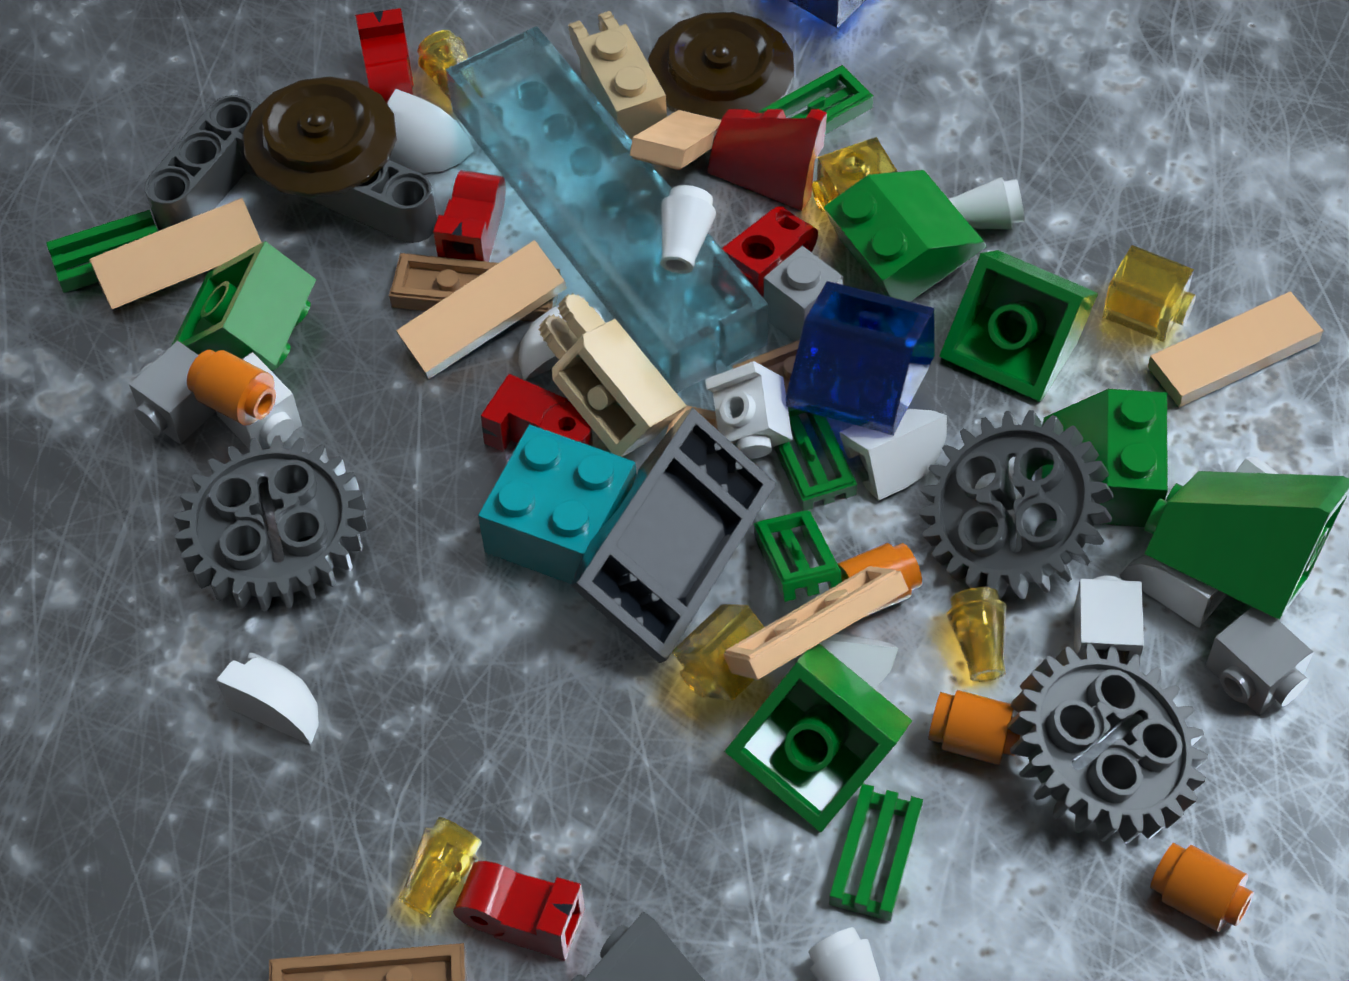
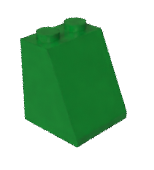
M1198 471L1184 486L1176 483L1166 500L1160 498L1156 503L1145 526V531L1153 535L1145 555L1280 620L1310 577L1349 495V478L1330 475Z

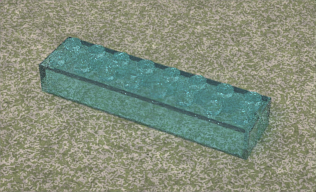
M537 26L446 69L453 113L613 318L618 321L676 393L716 373V361L721 360L725 367L768 345V303L709 232L695 259L692 272L678 274L670 272L661 266V203L664 198L669 196L672 188L651 163L632 159L633 156H630L632 145L630 137Z

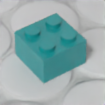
M529 424L478 514L484 552L571 584L591 540L616 512L631 490L637 475L636 462Z

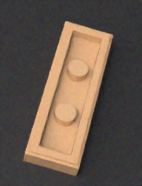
M677 110L635 135L632 139L630 156H633L632 159L680 170L712 148L721 120Z
M240 198L90 258L89 261L112 310L218 267L262 242L244 200Z
M533 240L396 331L423 372L430 379L566 290L567 286L565 280L543 250Z
M1290 291L1151 355L1148 368L1180 408L1319 343L1323 329Z
M869 566L728 648L723 656L731 673L758 680L909 591L901 571Z

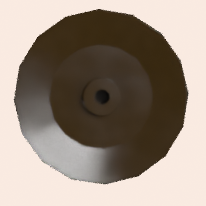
M735 12L703 13L678 22L658 38L648 57L649 66L666 94V106L674 112L682 110L722 120L728 109H748L759 113V110L785 97L794 79L793 51L782 34L761 19Z
M336 77L300 80L273 92L253 110L243 132L245 159L258 179L282 193L309 198L341 194L369 181L388 162L397 141L394 113L381 94L358 81Z

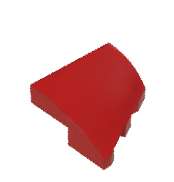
M728 109L720 122L714 139L708 173L802 211L812 196L814 162L824 148L827 112L812 109L806 118H786L783 109H767L764 113H755L748 109Z

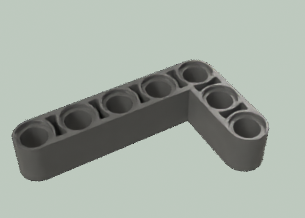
M238 95L217 99L149 175L145 182L144 190L159 231L215 209L245 172L256 176L245 159L243 132L253 110L260 105L259 103ZM388 160L369 181L341 194L311 198L304 197L408 243L421 242L428 239L433 234L437 221L432 186L428 178L391 160Z

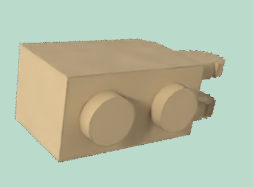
M607 11L598 15L599 33L589 36L587 29L580 20L570 23L568 30L572 45L580 59L581 77L585 89L619 153L631 150L632 139L635 135L667 117L666 94L627 24L619 26L612 12Z
M574 293L571 295L567 294L558 304L559 307L557 308L563 318L557 317L554 314L552 316L548 315L539 325L540 328L538 329L540 336L543 337V341L547 342V346L559 359L552 367V380L611 453L623 457L655 439L687 405L616 319L605 323L595 309L589 306V302L584 300V297L581 298L579 295H574Z

